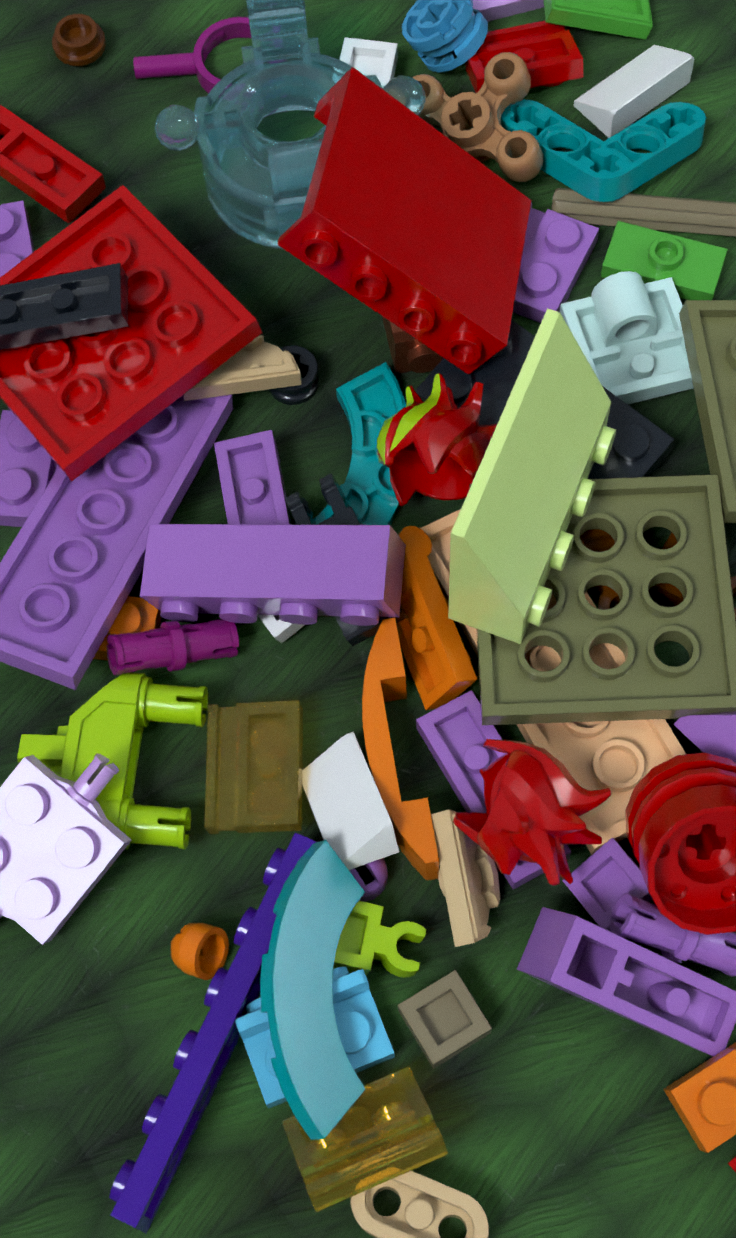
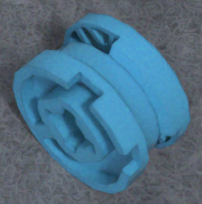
M417 0L406 14L402 24V35L414 50L418 51V56L427 68L437 73L450 71L464 64L482 46L488 33V22L479 10L473 9L472 0Z

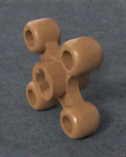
M503 52L490 59L485 67L484 83L477 93L462 92L450 98L445 93L441 83L435 77L427 74L416 75L405 83L401 93L402 104L430 125L439 126L443 130V135L482 163L493 158L499 164L503 174L515 182H527L535 178L543 166L542 150L537 139L531 133L523 130L510 132L500 125L504 109L509 104L521 101L528 94L531 86V76L526 63L517 54Z

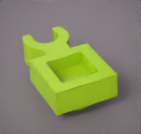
M359 900L347 918L341 932L333 969L347 967L349 973L363 969L367 976L371 971L373 959L381 961L384 968L395 976L403 978L412 977L418 972L420 962L401 957L397 951V941L408 940L420 943L425 938L427 929L418 923L410 921L397 923L391 928L382 926L380 923L384 906Z

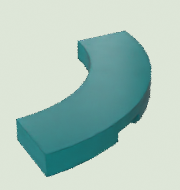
M384 362L336 388L337 400L345 412L352 434L350 468L345 483L341 484L340 488L349 505L358 514L363 525H391L400 508L390 482V468L378 461L377 438L384 421L405 408L406 403L397 379L388 364ZM327 505L314 518L316 524L334 516L331 506Z
M327 840L312 844L297 862L284 883L273 909L276 919L272 929L268 953L262 955L260 979L261 1012L268 1014L271 1040L276 1055L275 1058H271L272 1066L295 1118L310 1140L325 1139L366 1089L356 1075L342 1045L335 1019L332 991L333 966L340 935L347 918L365 891Z

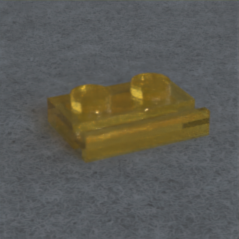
M299 700L236 703V707H219L218 704L208 705L204 827L209 834H219V831L235 830L238 833L302 831L303 708Z
M409 1066L364 1085L365 1091L325 1139L310 1140L295 1116L282 1121L316 1212L448 1154L441 1132L434 1122L431 1111Z

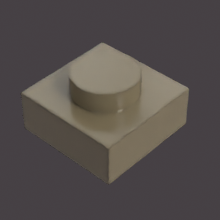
M456 970L397 1005L400 1015L433 1069L488 1036L492 1031L490 1024Z

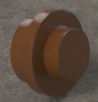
M72 14L61 19L56 25L52 46L56 57L61 62L71 66H84L96 61L103 54L106 40L102 28L91 17L84 14Z

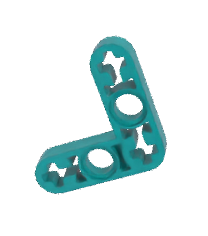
M524 99L515 104H509L504 109L500 125L510 132L516 130L529 132L537 139L543 153L542 171L585 198L597 202H611L622 198L697 151L702 146L706 115L702 109L690 103H669L607 140L602 141L543 104ZM565 148L571 149L573 151L561 152L555 151L553 149ZM632 150H648L652 153H639Z

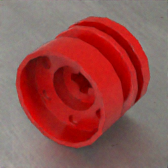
M706 752L677 755L653 767L634 787L625 810L626 835L633 848V853L640 864V871L647 889L662 915L682 929L702 934L736 932V763L729 758Z

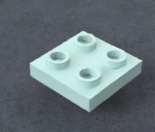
M619 272L601 280L594 287L591 297L561 304L560 313L601 385L626 404L693 389L679 312L683 305L672 277L644 284L642 277L636 272Z

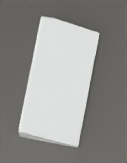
M653 45L574 100V107L610 138L690 83L694 57L686 52Z
M350 732L336 741L299 773L300 781L323 840H327L348 870L399 853L390 816L354 732Z

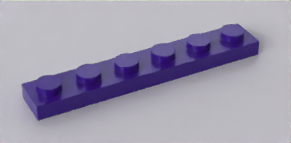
M294 833L287 850L277 848L273 853L263 877V884L269 886L258 909L249 907L237 927L234 944L240 947L229 970L222 967L217 970L207 989L204 1005L210 1007L199 1032L192 1029L188 1031L176 1053L173 1067L180 1072L168 1096L161 1093L158 1094L147 1112L142 1126V1133L148 1135V1138L136 1162L131 1159L126 1160L112 1185L109 1198L115 1201L116 1204L110 1216L146 1234L239 1040L240 1034L235 1020L247 1015L245 1007L258 999L261 993L262 955L267 954L269 950L272 929L276 919V914L273 912L275 903L285 881L297 862L312 844L317 843L298 833Z

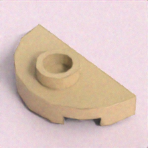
M259 335L184 394V401L301 385V373L293 355L289 351L283 352L278 346L265 342L264 336Z
M449 809L431 814L440 865L438 873L439 886L446 898L454 946L458 947L475 943L488 936L491 927L487 925L489 911L491 908L498 907L500 890L498 872L494 860L485 853L480 845H477L476 842L454 825L453 820L458 812Z

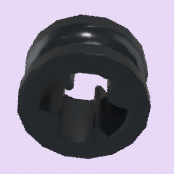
M297 345L284 346L280 349L283 352L289 351L293 355L298 368L301 369V385L269 389V391L278 402L287 405H299L311 399L319 387L317 361L314 355L306 348Z

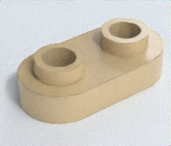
M392 1163L373 1165L361 1173L355 1181L351 1192L353 1215L359 1226L367 1234L375 1238H441L438 1232L439 1225L444 1219L449 1217L458 1218L464 1223L466 1227L465 1238H488L489 1226L483 1208L474 1198L461 1191ZM382 1190H392L400 1197V1207L391 1216H382L373 1207L375 1196Z

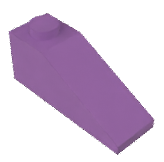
M542 907L517 967V970L712 1057L726 1049L736 1023V991L578 916Z

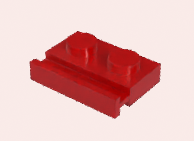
M546 21L488 31L482 46L475 55L465 62V69L475 93L481 89L484 83L485 67L488 61L495 55L503 52L517 54L524 60L531 76L530 88L538 86L552 87L560 85L564 81L583 78V57L570 31L565 30L563 25L546 23Z

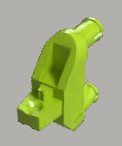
M130 672L122 674L109 682L75 711L69 718L68 726H58L57 735L21 734L17 760L21 762L24 757L34 755L57 776L76 782L97 753L107 757L110 761L106 765L114 763L118 767L119 772L113 776L97 796L96 801L100 804L107 819L131 839V842L125 849H128L131 843L186 849L189 835H185V831L191 830V809L189 807L172 808L137 805L132 797L143 727H147L150 721L204 727L207 716L202 714V710H208V688L206 686L189 687L153 684L152 678L147 677L145 673Z

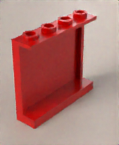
M352 67L317 103L314 117L326 125L308 194L301 217L279 237L277 245L469 375L507 346L532 200Z

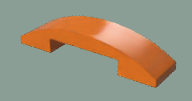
M383 619L373 640L363 683L362 723L367 765L390 816L397 845L426 881L438 879L439 857L428 798L401 801L384 702L407 699L406 674L396 619Z

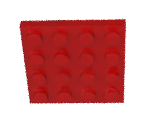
M124 185L120 186L0 277L1 286L118 263L121 264L128 277L129 327L0 350L1 400L71 482L262 334L257 319Z

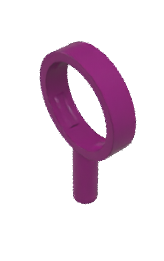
M232 17L214 23L199 36L194 52L140 56L133 59L136 79L196 74L200 85L207 93L219 100L231 103L251 102L266 96L278 86L285 72L284 47L279 34L269 24L250 17ZM234 38L258 40L266 44L275 54L272 65L265 73L245 82L221 80L213 76L205 68L204 63L213 48L224 41Z

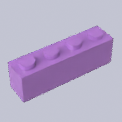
M149 524L140 597L161 611V617L178 622L197 621L198 614H219L221 619L234 623H254L257 621V615H279V619L284 622L308 625L316 623L318 616H340V620L344 623L372 626L379 623V617L400 616L406 544L391 525Z

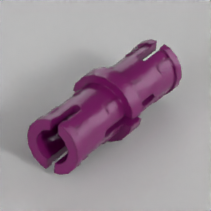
M223 619L180 625L178 621L163 622L158 629L108 635L107 642L109 645H106L109 666L113 675L116 676L137 672L138 670L166 667L171 672L183 670L188 663L236 657L238 655L236 647H239V638L235 623Z

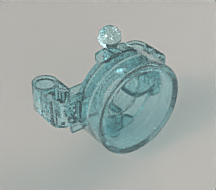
M246 0L252 46L241 47L244 64L225 75L213 87L208 96L198 97L194 112L182 105L173 104L164 108L157 115L154 131L161 145L169 150L182 151L190 148L197 141L207 195L220 219L237 234L250 241L272 248L283 249L277 245L278 239L302 215L326 125L311 137L295 142L277 141L266 137L257 130V127L264 117L275 113L293 110L315 111L318 101L352 66L339 59L320 54L318 37L308 38L304 0ZM376 75L366 76L368 79H370L372 82H374L376 85L382 88V85ZM400 75L391 79L382 88L415 114L419 115L423 111L426 103V94L422 85L416 79Z

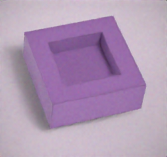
M614 838L606 842L571 873L573 883L569 884L566 880H562L601 928L610 932V923L615 921L623 924L625 922L611 918L613 908L623 894L629 893L647 902L652 900L640 868Z

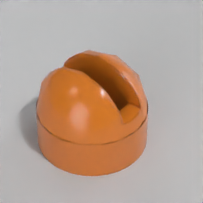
M188 923L181 929V933L176 934L171 941V958L177 968L187 975L202 980L212 979L220 967L223 968L227 959L229 940L226 932L222 928L207 923Z

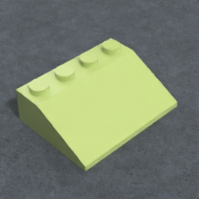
M547 308L450 534L448 619L521 644L529 623L540 626L552 595V589L544 587L551 568L562 571L574 540V535L567 533L566 530L572 515L584 517L596 483L587 479L594 462L605 465L616 435V429L607 427L611 401L564 318L558 311Z

